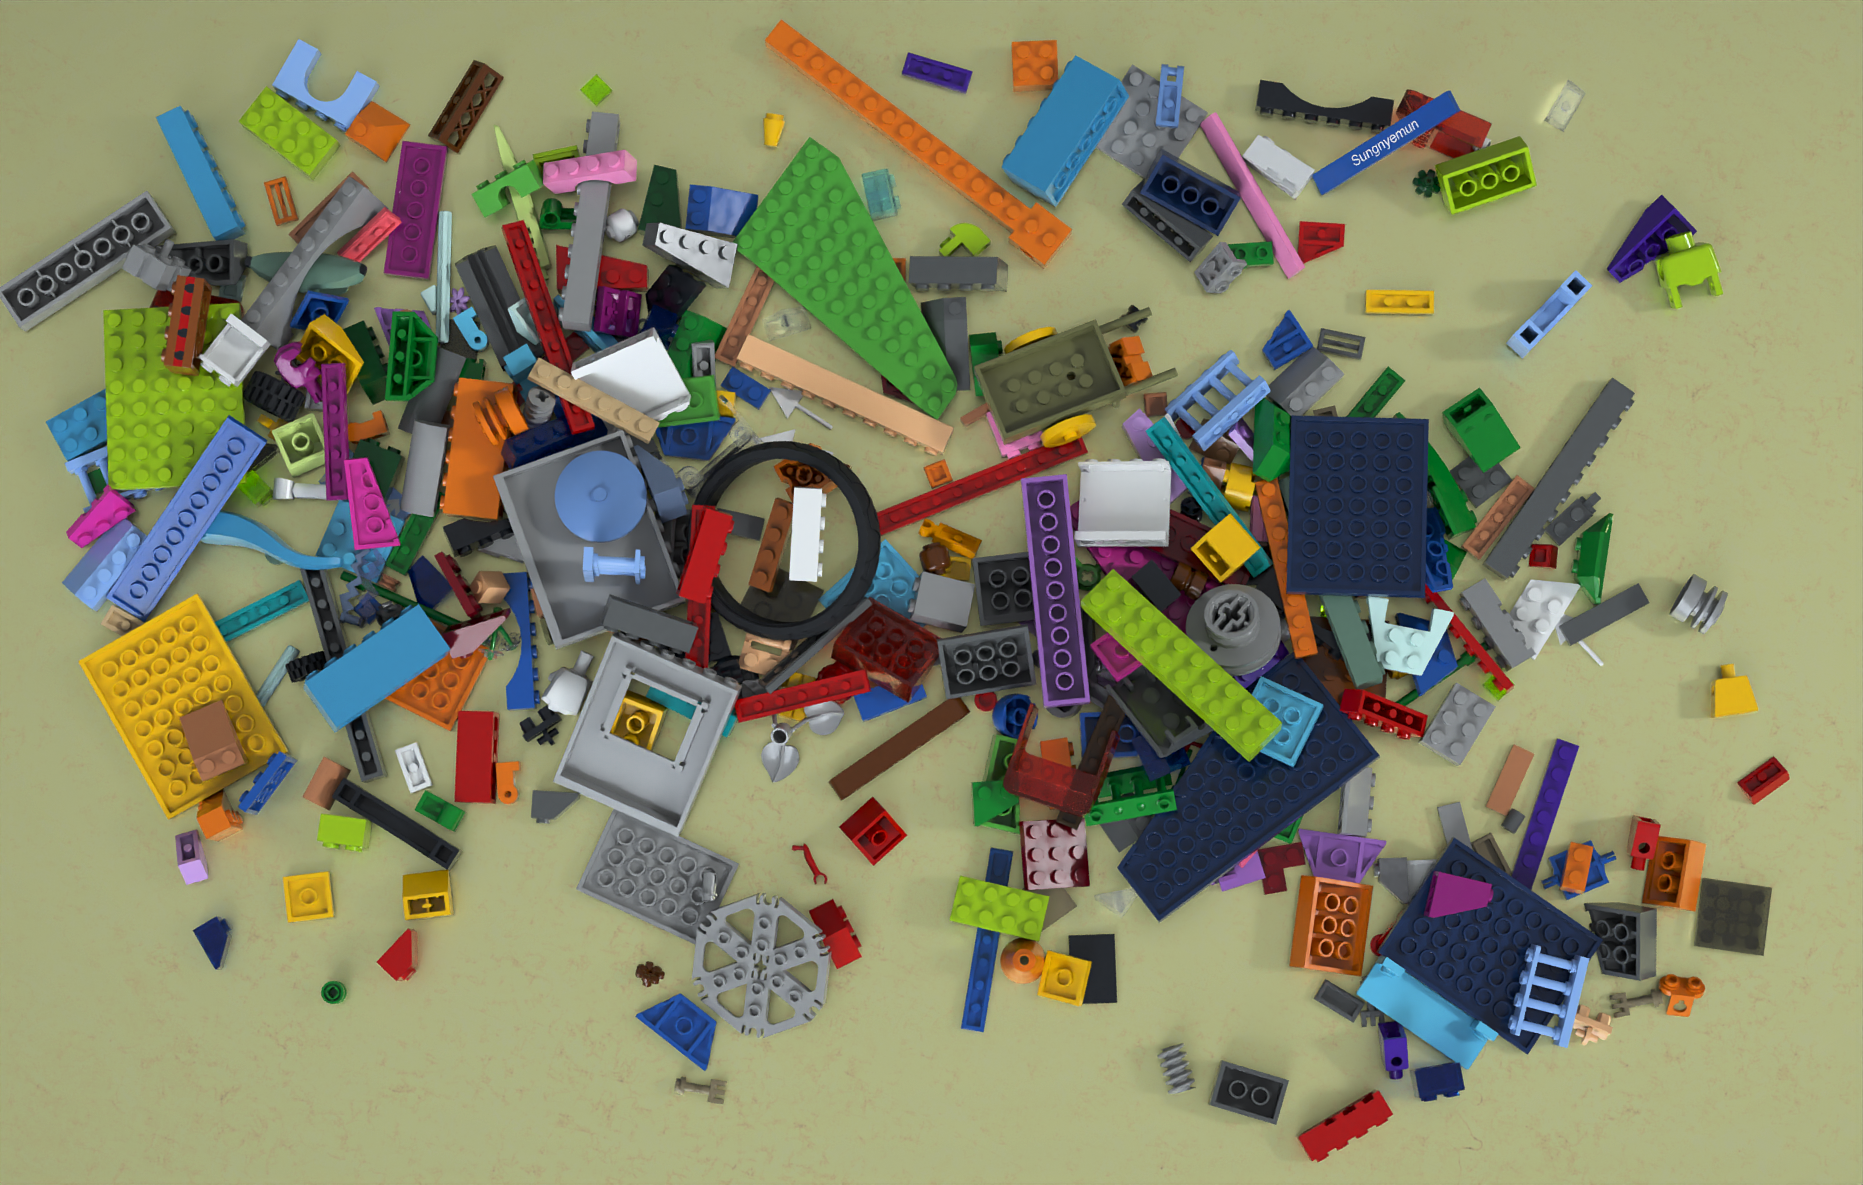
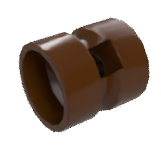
M1179 561L1170 581L1179 592L1183 590L1185 596L1196 601L1204 588L1209 574L1200 570L1192 572L1190 565Z

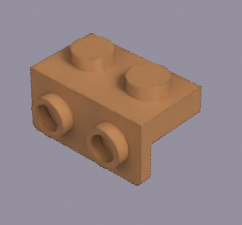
M1203 419L1201 425H1205L1210 419ZM1227 430L1205 451L1197 445L1194 438L1189 449L1207 458L1231 464L1239 446L1228 435L1229 430Z

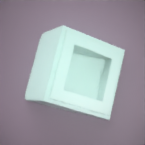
M241 275L236 285L220 286L219 298L241 302L246 275Z
M433 285L422 291L420 295L430 312L436 315L437 287Z

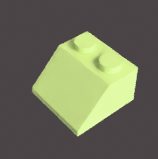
M313 412L272 430L276 443L293 478L325 464L324 434Z

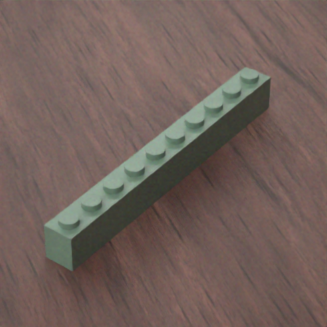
M1290 476L1278 480L1287 516H1289ZM1318 595L1355 689H1366L1382 683L1385 670L1382 662H1377L1374 654H1377V650L1373 640L1369 641L1366 635L1369 633L1365 620L1361 621L1358 613L1361 610L1358 601L1353 600L1352 596Z

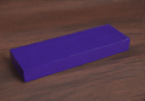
M909 52L902 71L903 76L964 94L967 93L973 71Z

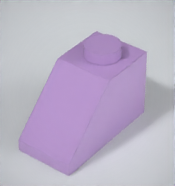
M198 830L176 835L177 862L186 885L208 879L207 861Z

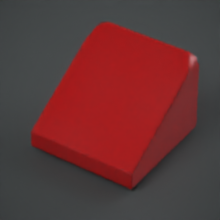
M1531 544L1533 549L1530 553L1529 567L1556 569L1558 547L1552 544Z

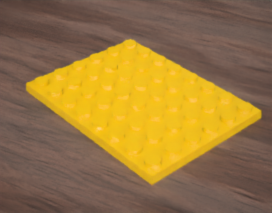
M198 593L78 661L168 820L266 765L274 753L278 754L279 751L289 752ZM222 700L249 763L210 780L202 781L193 761L180 717Z

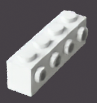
M794 487L789 580L817 582V576L822 577V563H818V554H823L824 540L819 539L820 530L825 529V517L821 516V507H826V494L822 493V488Z

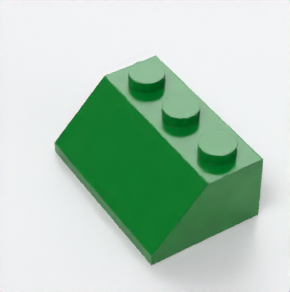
M688 310L682 315L668 350V354L681 378L693 377L691 343L713 340L716 353L727 330L726 327Z

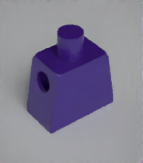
M1396 1021L1378 1023L1381 1059L1385 1071H1389L1390 1079H1401L1403 1077V1070L1409 1068L1407 1037L1403 1026Z

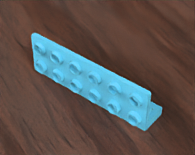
M1379 956L1356 991L1358 996L1465 1069L1470 1068L1487 1040L1495 1041L1498 1036L1496 1031L1464 1013L1406 973L1404 968L1386 956Z

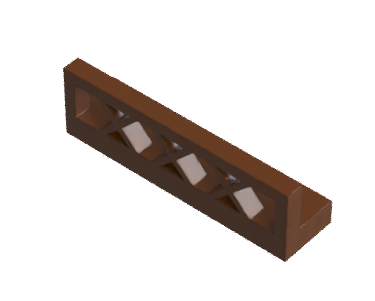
M473 60L428 136L434 141L447 146L453 152L458 153L504 77L485 63ZM489 73L495 79L490 86L485 87L484 79ZM481 93L482 100L480 104L473 106L472 99L474 95ZM469 112V122L462 125V115ZM458 131V140L453 145L447 140L452 132Z

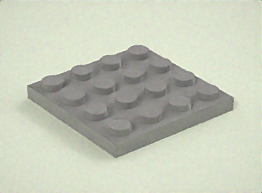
M1132 64L1121 81L1129 98L1095 148L1138 176L1146 179L1148 171L1161 149L1178 158L1180 157L1208 112L1181 96L1178 128L1155 126L1160 82Z

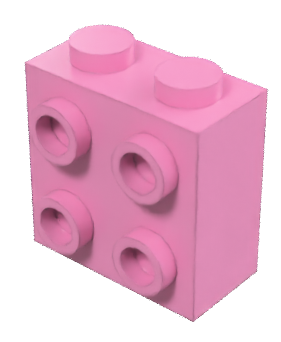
M991 412L986 413L1002 458L1007 456L1008 459L1021 455V450L1028 448L1029 451L1042 447L1040 438L1042 431L1004 445Z

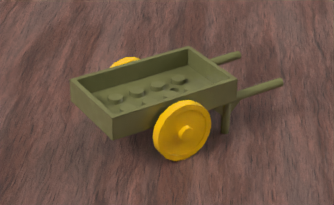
M1147 307L1101 326H1098L1095 319L1059 334L1055 327L1039 328L1025 333L1008 343L1004 348L1005 355L974 366V374L1004 445L1044 429L1047 430L1042 433L1040 438L1045 447L1051 448L1070 443L1088 434L1095 428L1096 423L1093 416L1086 413L1111 403L1114 408H1118L1120 401L1126 398V396L1177 377L1176 369L1172 368L1124 387L1102 335L1151 316L1150 308ZM1072 375L1075 379L1069 380L1067 377Z

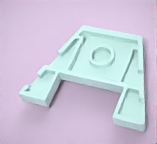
M1366 596V603L1369 609V624H1371L1373 637L1371 639L1377 650V654H1374L1377 662L1381 661L1384 669L1422 676L1454 612L1432 609L1428 631L1385 623L1389 599Z

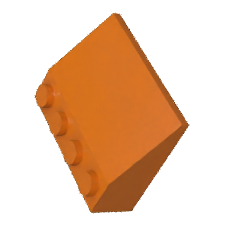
M1301 875L1289 966L1362 976L1373 886Z

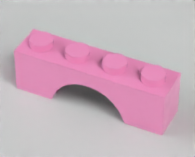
M626 150L547 162L544 163L543 184L554 194L575 191V186L578 183L588 180H603L614 184L636 181L637 160Z

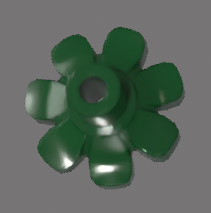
M1429 169L1427 174L1424 170H1420L1418 172L1419 178L1413 179V185L1418 186L1415 189L1418 195L1424 192L1425 198H1430L1432 192L1435 194L1439 193L1440 187L1437 185L1439 181L1437 176L1434 177V170Z

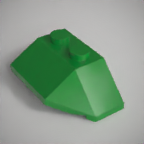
M393 311L385 392L386 401H409L435 382L438 337L415 312Z
M1263 398L1255 405L1253 474L1270 482L1290 470L1291 416L1273 402Z
M1612 513L1607 514L1581 533L1580 537H1576L1574 550L1578 552L1577 558L1572 561L1571 573H1574L1575 582L1581 585V590L1593 605L1601 603L1614 515Z

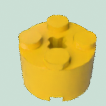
M1231 462V464H1226L1223 482L1226 485L1221 486L1220 492L1234 510L1248 512L1255 487L1254 480L1257 475L1253 474V467Z

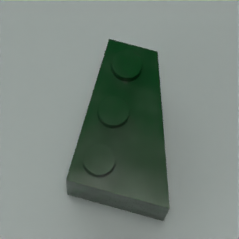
M654 165L638 227L641 235L645 234L647 223H663L682 229L679 182L675 169Z
M363 320L343 330L364 361L357 377L372 405H375L385 400L388 364H384L382 360L385 355L381 346H376L374 340L377 339L373 327L368 328Z

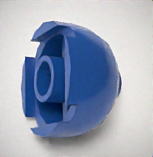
M1009 694L996 702L992 712V721L996 730L1001 735L1020 740L1027 738L1031 729H1035L1038 719L1037 707L1035 703L1031 702L1028 695Z

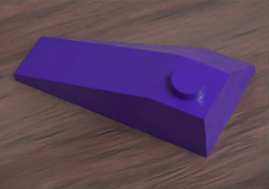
M1661 195L1644 211L1607 267V270L1621 283L1643 270L1644 265L1655 260L1658 255L1669 251L1665 238L1691 231L1692 235H1694L1697 230Z

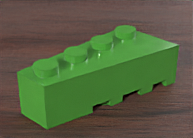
M998 734L993 735L982 782L1018 780L1019 792V740ZM1019 803L980 826L1020 834Z

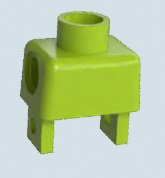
M1691 231L1665 238L1669 252L1658 255L1655 258L1660 286L1666 289L1671 308L1678 309L1683 307L1677 289L1679 285L1687 284L1694 286L1701 284L1707 278L1711 295L1719 296L1723 294L1718 277L1721 269L1711 244L1704 242L1695 243Z

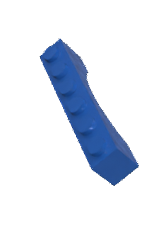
M528 572L503 573L510 586V590L504 597V600L516 616L522 640L518 667L513 678L506 686L507 710L537 709V704H540V691L536 690L535 681H539L538 667L534 668V659L538 658L537 645H533V636H536V623L532 622L531 613H535L534 601L530 599V591L533 585Z

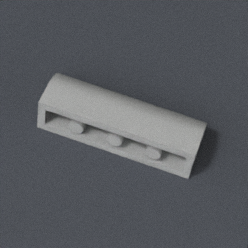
M414 419L400 505L401 510L428 517H433L436 514L450 425Z

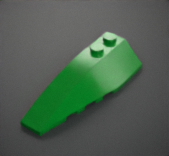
M1400 412L1393 416V418H1405ZM1428 442L1427 493L1443 521L1448 540H1451L1475 529L1477 518L1473 510H1468L1466 505L1468 499L1464 490H1459L1447 466Z

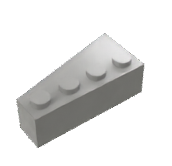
M1485 578L1459 594L1461 596L1459 599L1460 604L1465 611L1469 610L1473 618H1471L1473 625L1477 630L1481 629L1485 635L1483 641L1489 650L1493 648L1497 655L1495 660L1501 669L1505 668L1506 671H1509L1536 654L1532 647L1530 649L1526 648L1524 635L1518 629L1514 630L1512 627L1514 625L1512 617L1505 609L1501 610L1500 606L1502 603Z

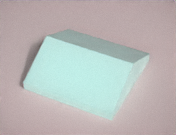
M524 297L509 307L508 311L516 331L534 345L540 343ZM553 303L556 315L559 320V310Z

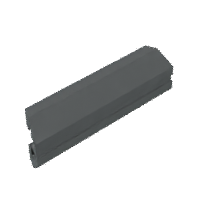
M496 245L482 248L456 262L457 271L502 370L506 371L504 366L507 365L503 357L525 344L530 347L537 358H541L544 354L541 344L534 345L519 334L509 314L508 308L520 301V297Z

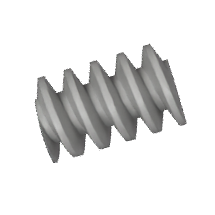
M535 386L529 390L523 409V416L529 427L525 432L532 435H540L546 432L556 401L554 394L541 386Z
M1184 1043L1161 1049L1163 1052L1157 1056L1160 1059H1165L1160 1064V1067L1168 1068L1163 1073V1076H1170V1079L1165 1082L1166 1085H1173V1088L1168 1091L1169 1094H1176L1196 1088L1190 1087L1195 1082L1194 1078H1187L1192 1073V1070L1184 1069L1190 1064L1189 1061L1182 1060L1187 1053L1179 1051L1184 1046Z

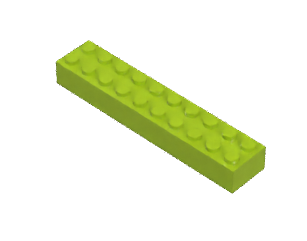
M1114 569L1081 600L1082 610L1247 761L1250 762L1280 732L1282 722Z

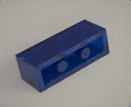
M562 416L506 439L501 455L509 468L514 469L570 448L575 434L572 435L565 416Z

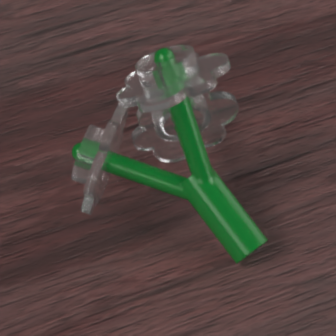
M494 607L493 613L502 610V608ZM501 624L482 643V645H489L490 649L478 648V651L484 653L483 657L488 658V660H496L497 656H504L502 652L494 651L500 639L498 631L504 637L498 646L500 651L514 650L521 642V634L512 632L508 635Z

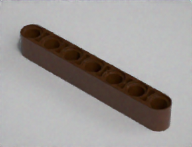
M961 697L946 700L836 775L828 783L842 801L970 713V710Z

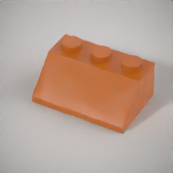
M1658 836L1653 860L1649 859L1642 903L1695 912L1706 844L1688 839Z

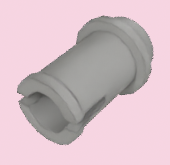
M703 872L701 900L715 901V897H718V894H716L718 874Z

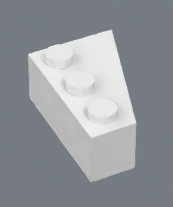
M1258 135L1242 156L1249 167L1295 200L1311 180L1315 169L1295 158L1285 149L1276 146L1267 136L1262 137Z

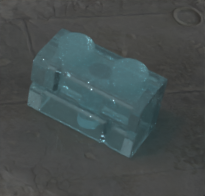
M888 169L861 174L872 221L897 216V209H901L899 196H894L892 188L896 187L894 174H889Z

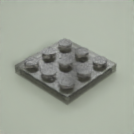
M779 568L772 592H767L750 585L741 605L749 611L770 620L781 622L803 621L811 618L819 602L818 599L822 597L824 590L806 581L789 580V572ZM800 639L791 640V651L795 649Z
M1702 878L1694 946L1764 956L1772 888Z

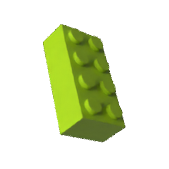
M267 86L239 120V123L246 130L312 180L315 179L341 146L334 137Z
M1520 136L1435 165L1443 202L1451 215L1537 186L1528 146Z
M960 876L950 921L1039 942L1049 896Z

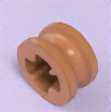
M382 573V580L377 583L396 592V585L400 584V581Z

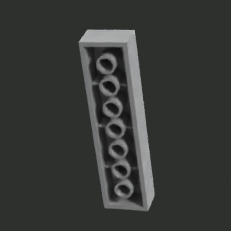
M145 191L1 286L0 299L19 328L26 332L122 269L133 244L143 246L145 243L155 247L175 234L176 231L152 195Z

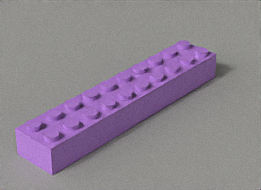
M1067 474L1022 478L1021 489L1044 708L1089 704L1090 696Z

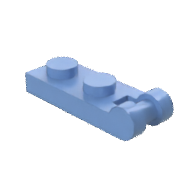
M1168 64L1161 65L1155 126L1178 128L1184 66L1177 65V68L1168 67ZM1167 76H1175L1176 82L1167 81Z

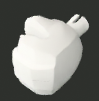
M581 650L573 669L561 667L559 670L550 673L548 680L551 683L541 698L548 704V709L565 715H577L593 683V680L585 675L594 658L593 655Z

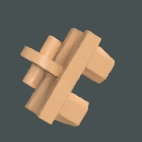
M1579 1005L1573 1028L1576 1029L1575 1035L1582 1037L1581 1044L1586 1046L1589 1040L1597 1043L1598 1038L1606 1040L1613 1028L1610 1026L1611 1016L1599 1013L1595 1021L1588 1018L1591 1009L1587 1006Z

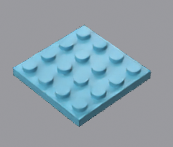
M886 539L881 542L876 574L865 595L872 605L845 628L849 635L879 667L927 625L910 620L911 612H908L910 599H914L915 591H912L915 577L918 578L919 575ZM854 568L818 599L825 608L829 607L843 592L852 576Z

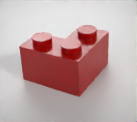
M831 899L809 910L814 924L823 930L819 935L825 934L826 936L822 941L825 947L830 946V949L827 951L831 952V958L837 969L862 957L858 950L862 946L856 934L853 936L850 934L854 930L849 920L844 921L847 915L842 905L837 907L834 900Z

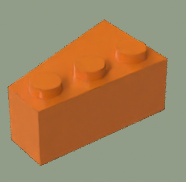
M224 789L199 802L197 821L206 839L219 842L243 830L241 827L243 823L242 817L238 811L233 810Z

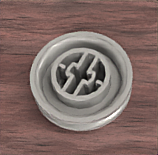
M1223 585L1207 591L1195 601L1187 615L1186 634L1229 675L1241 676L1262 668L1273 658L1281 640L1280 618L1276 606L1263 592L1246 585Z

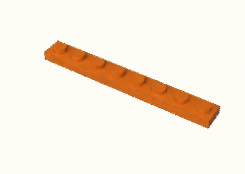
M1275 478L1270 482L1266 480L1255 482L1256 494L1294 657L1298 659L1317 655L1318 650L1305 594H1286L1288 522L1278 479Z

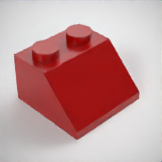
M874 797L870 798L839 826L873 866L907 836Z
M408 928L377 961L396 981H408L416 973L414 968L418 965L417 932L414 929Z

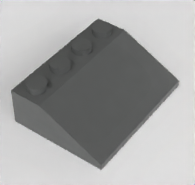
M1028 552L972 558L980 626L1035 620Z
M1028 624L937 639L946 699L1036 685Z

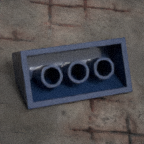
M1163 149L1160 150L1151 165L1140 190L1142 195L1219 236L1241 199L1239 191Z

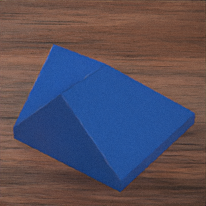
M308 291L289 325L291 328L306 330L310 322L324 314L337 323L349 299Z

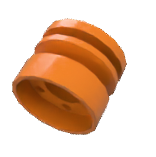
M508 386L494 392L496 403L493 405L487 397H484L485 409L482 408L478 401L472 403L478 425L484 436L491 441L493 446L499 444L496 436L497 433L500 434L504 441L507 440L505 431L507 428H510L515 436L529 429Z

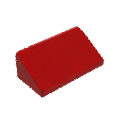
M1773 756L1737 783L1750 802L1755 805L1787 782L1790 777L1788 771Z

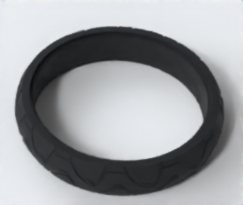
M793 441L765 442L746 448L723 462L702 485L693 505L717 506L724 491L740 474L754 465L773 459H788L807 464L825 474L841 490L855 517L858 531V554L854 571L847 586L840 596L825 610L803 621L781 622L770 620L749 611L738 603L726 590L719 576L717 578L713 577L711 606L726 621L747 633L762 638L798 640L812 637L834 627L844 620L862 601L872 584L879 563L881 550L880 525L876 509L873 506V501L867 489L856 474L842 461L824 450L804 443L801 444ZM692 509L690 512L687 529L688 553L690 550Z

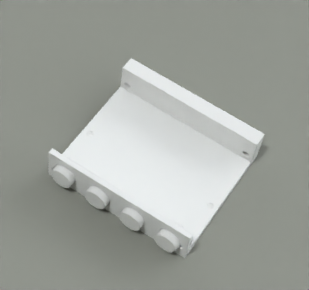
M654 327L572 363L571 373L575 380L580 378L585 383L656 421L663 420L674 411L681 412L690 405L691 395ZM603 420L608 429L607 435L621 430Z
M1135 458L1130 459V461L1108 459L1107 462H1098L1096 459H1086L1085 462H1078L1081 470L1078 531H1075L1074 538L1078 547L1168 546L1172 472L1169 461L1161 458H1155L1152 461H1143L1142 459Z

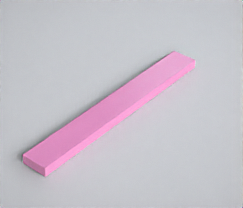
M1215 112L1209 115L1200 124L1202 130L1237 191H1239L1241 198L1267 242L1272 241L1273 254L1287 278L1295 276L1305 268L1303 262L1218 114Z

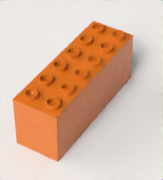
M459 378V383L454 385V396L457 398L456 405H452L451 419H454L453 428L449 429L448 441H451V450L446 452L445 463L448 464V473H444L443 486L446 487L445 496L442 495L440 500V509H443V513L449 517L484 521L503 520L504 505L493 476L509 470L513 433L510 428L505 429L506 441L497 433L496 436L499 444L493 446L491 441L484 436L478 425L472 403L478 401L482 408L485 409L486 406L483 398L487 397L492 405L495 404L494 392L506 386L509 387L517 402L518 387L512 383Z

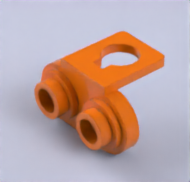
M1668 974L1660 979L1658 985L1659 990L1663 994L1670 996L1667 1014L1689 1017L1694 999L1702 997L1705 991V985L1698 977L1686 978ZM1679 1000H1682L1686 1008L1676 1010L1673 1006L1679 1003Z

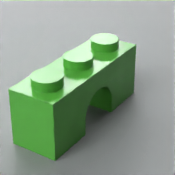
M534 159L528 163L522 160L513 165L515 170L510 173L504 170L494 176L496 178L495 181L489 183L486 180L476 186L478 190L471 195L485 218L510 204L505 193L506 186L514 187L521 198L544 186L543 175Z

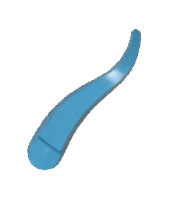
M220 510L200 540L206 544L231 545L254 549L287 565L300 569H333L342 567L344 562L343 558L316 557L298 552L264 524L247 516Z

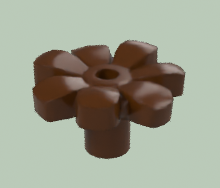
M647 961L645 965L639 964L637 966L635 975L637 978H642L641 980L645 987H650L652 983L658 984L659 979H664L665 972L659 966L653 967V962Z

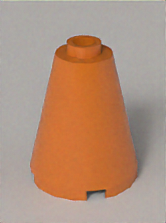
M1018 938L1008 943L1003 949L1000 959L1001 968L1004 974L1013 982L1020 984L1031 983L1042 975L1046 956L1044 950L1037 942ZM1020 957H1028V963L1026 965H1022L1020 963Z

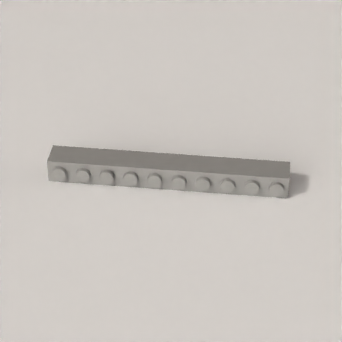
M592 111L591 119H587L586 132L589 133L588 140H584L583 153H586V156L617 151L620 130L619 114ZM588 180L577 185V195H580L579 202H575L574 216H577L576 223H572L571 236L574 237L573 244H569L568 257L571 258L570 265H566L565 279H568L567 286L562 288V300H565L564 308L560 307L559 321H562L563 329L591 332L612 183L608 181Z

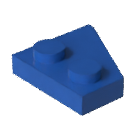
M1288 310L1279 326L1274 330L1271 339L1267 341L1262 349V352L1273 369L1276 370L1311 349L1313 344L1292 312Z

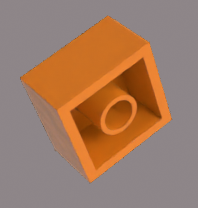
M1057 40L1012 42L1013 92L1052 90L1053 84L1058 80Z

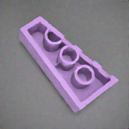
M1139 408L1122 424L1123 431L1139 459L1143 461H1152L1155 458L1165 459L1145 432L1154 424ZM1173 468L1171 472L1170 505L1188 489Z

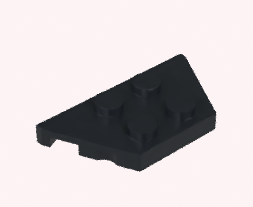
M668 265L645 294L650 328H655L661 341L706 287L704 282L695 280L693 275L683 272L676 265Z

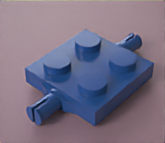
M1591 840L1582 843L1584 845L1593 846ZM1593 846L1585 892L1609 883L1604 864L1616 860V856L1607 859V857L1614 855L1613 851L1600 856ZM1567 850L1548 858L1553 869V876L1541 880L1542 884L1551 881V883L1543 886L1544 889L1556 884L1560 887ZM1562 890L1566 900L1580 895Z

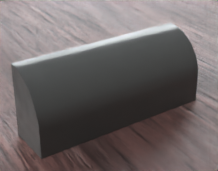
M437 347L435 382L408 401L398 429L412 434L414 419L441 424L466 357Z

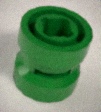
M330 981L322 987L321 996L327 1003L339 1004L346 998L347 989L341 982Z

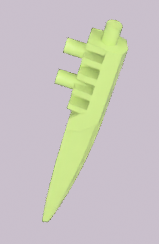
M494 125L503 170H507L510 173L515 170L513 165L517 164L502 131L497 125ZM508 186L517 221L524 220L544 280L547 281L549 278L546 270L550 269L552 264L531 196L528 194L521 198L514 187Z

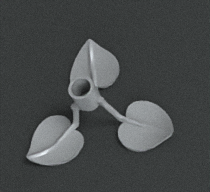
M760 679L742 682L743 698L767 693L759 685ZM829 701L804 707L807 718L793 727L787 723L778 724L776 714L772 715V727L774 728L771 732L772 742L763 748L761 758L773 783L789 776L799 763L797 748L792 745H786L792 736V732L806 722H809L810 729L819 735H828L836 730L844 716V710L836 702Z

